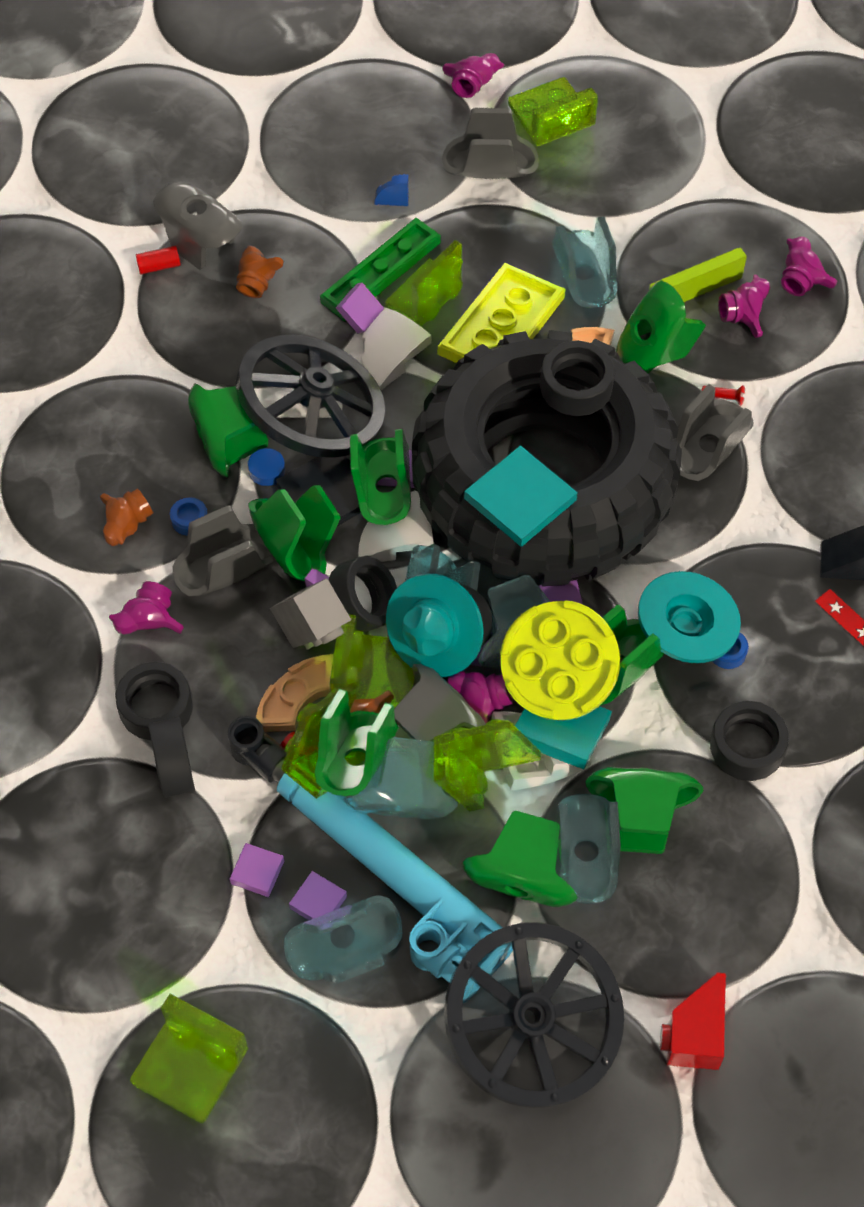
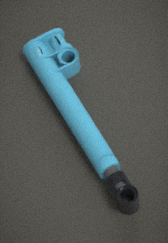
M242 716L232 721L228 728V737L234 759L243 765H249L269 783L276 781L278 783L276 791L288 802H292L294 807L424 916L414 926L409 938L410 957L416 967L429 971L436 978L443 977L447 982H450L454 970L464 955L485 936L503 928L346 796L334 795L321 788L316 783L315 771L304 761L294 763L292 761V754L264 732L263 726L258 719L252 716ZM246 737L255 738V741L250 744L239 743L240 740ZM433 940L438 943L439 947L435 951L424 952L419 949L418 945L422 941ZM512 942L488 953L478 963V966L492 976L513 952ZM470 978L465 988L463 1003L471 999L481 988Z

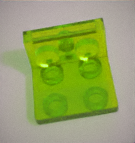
M565 77L508 98L509 107L536 146L577 132L596 123L598 95L592 87L576 92Z
M454 240L434 261L430 258L426 260L385 301L386 308L406 316L421 327L427 321H432L438 315L440 308L449 299H454L462 289V243Z
M348 614L351 621L341 626L344 633L336 639L330 677L331 700H333L339 689L348 691L349 700L376 698L390 690L394 695V699L390 704H393L395 709L413 688V670L397 654L389 637L364 635L363 631L357 630L356 615Z
M354 682L341 688L348 691L350 710L360 688ZM338 688L333 689L318 703H309L301 710L296 720L298 723L296 732L285 747L287 755L281 767L283 772L316 799L328 792L316 783L314 774L318 759L320 723L325 711L339 690ZM359 751L351 752L345 757V760L353 766L364 765L365 753Z
M491 720L483 726L469 729L455 728L447 734L434 736V782L469 812L484 809V793L488 789L487 778L484 772L541 760V751L510 721Z
M169 993L161 1006L166 1022L134 1071L130 1082L138 1089L197 1122L204 1123L249 1050L244 1033Z

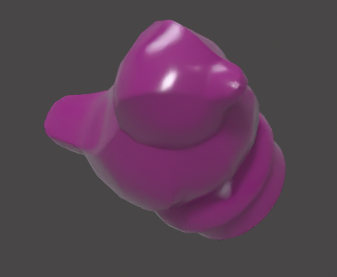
M488 53L483 56H471L452 64L446 63L442 67V71L445 75L452 77V89L458 96L471 98L480 91L482 86L492 79L493 74L504 67V64L496 54Z
M802 236L794 239L788 238L786 242L789 247V253L785 261L787 268L783 271V277L781 278L782 287L794 296H803L807 291L811 290L813 284L834 288L837 280L825 272L818 256L812 251L809 240Z
M754 275L751 282L740 285L737 291L729 290L728 293L721 294L718 301L721 320L723 322L730 321L731 323L740 321L748 326L755 338L761 337L763 333L759 323V315L763 301L770 290L769 282L758 275Z
M151 581L143 582L141 589H138L136 592V598L129 600L124 605L122 611L109 615L114 629L123 635L131 634L137 630L168 628L181 634L184 629L183 625L174 620L167 611L171 605V590L164 585Z
M461 671L448 678L447 683L454 687L483 718L487 725L488 733L489 720L495 709L502 710L504 706L513 704V697L505 686L502 674L496 676L494 673L486 677L479 672L465 673Z

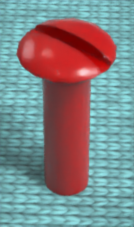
M742 385L738 389L715 387V398L736 400L742 406L745 400L743 394L746 392L745 386Z

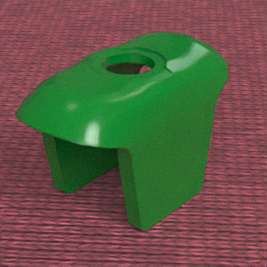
M660 280L650 288L631 314L618 340L616 352L619 354L620 361L625 364L635 361L648 374L657 366L686 357L706 325L701 320L685 318V303L674 287ZM651 332V336L647 340L640 338V335Z
M194 383L188 397L191 416L213 469L228 478L229 469L232 464L269 445L267 435L251 421L244 411L237 395L236 386L205 390L200 385Z
M395 429V438L375 439L363 447L359 435L351 434V472L361 514L367 522L377 525H388L404 519L411 507L409 446L403 429ZM391 477L397 481L394 490L383 493L376 489V484L380 479Z
M320 485L311 486L295 503L285 489L277 490L270 498H259L248 503L249 513L259 536L286 574L300 581H305L304 578L312 568L325 574L327 566L325 551L339 523L340 514Z
M619 604L602 618L612 629L618 642L620 658L624 659L620 664L617 682L610 695L601 705L612 702L630 688L664 655L661 652L660 638L654 633L647 638L641 629L639 619L627 620L625 609Z
M342 689L337 691L320 723L318 759L314 774L316 783L321 788L334 795L354 796L358 795L368 786L383 763L399 728L397 722H395L393 704L385 702L379 713L369 711L350 712L348 691ZM351 752L365 753V764L361 766L350 765L346 762L345 757Z
M607 767L592 773L585 781L588 791L610 807L615 848L618 851L664 853L675 809L694 802L703 792V786L695 778L685 773L649 768Z
M513 811L492 851L488 854L468 857L461 864L466 875L474 883L509 896L549 907H562L570 905L577 900L574 889L556 873L560 825L555 821L520 811Z

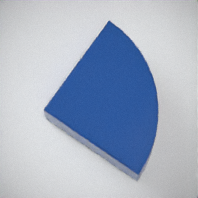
M408 174L395 175L391 181L378 186L375 195V205L408 206Z

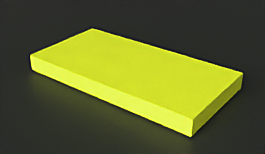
M504 263L440 342L437 355L457 363L466 353L481 344H484L489 349L497 347L504 335L526 331L529 339H534L565 298L566 289Z

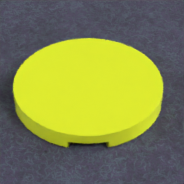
M567 600L543 603L523 612L508 629L500 651L501 671L508 692L524 709L539 717L550 720H571L595 710L612 692L620 670L618 642L607 622L591 608Z

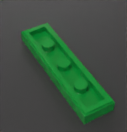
M417 217L414 218L320 295V303L346 322L336 307L356 284L363 283L373 296L376 297L441 243V235Z

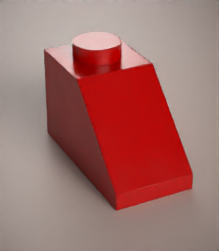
M716 973L672 1011L669 1025H661L660 1050L668 1051V1066L719 1070L724 1059L726 973Z

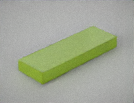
M741 247L661 280L674 287L683 302H686L741 279L747 255ZM656 282L650 284L649 290Z

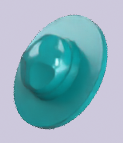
M677 571L657 577L644 589L638 604V619L645 636L648 638L654 633L660 638L661 652L679 661L705 663L716 660L733 647L740 632V614L731 595L717 582L697 573Z
M428 573L414 576L403 582L394 591L387 606L386 627L389 639L400 658L411 668L413 664H422L433 668L441 677H447L463 671L477 657L482 646L484 634L481 613L469 592L456 581L439 574Z

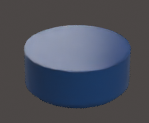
M269 448L254 452L248 460L250 478L256 484L262 486L276 484V479L285 475L283 456L278 451Z
M191 497L180 499L170 510V518L174 530L185 536H188L190 522L208 514L205 504L199 499Z
M739 632L733 647L725 655L712 662L724 669H734L742 665L749 648L745 636Z

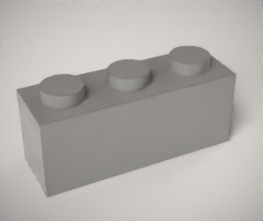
M327 578L296 592L270 608L292 648L304 645L306 649H310L322 643L326 644L342 635L344 631L341 626L351 621Z

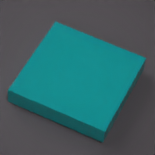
M520 445L466 489L464 499L522 547L577 501L578 492Z
M599 706L592 712L579 718L550 720L539 717L524 709L511 732L510 741L584 770L610 721L612 711Z

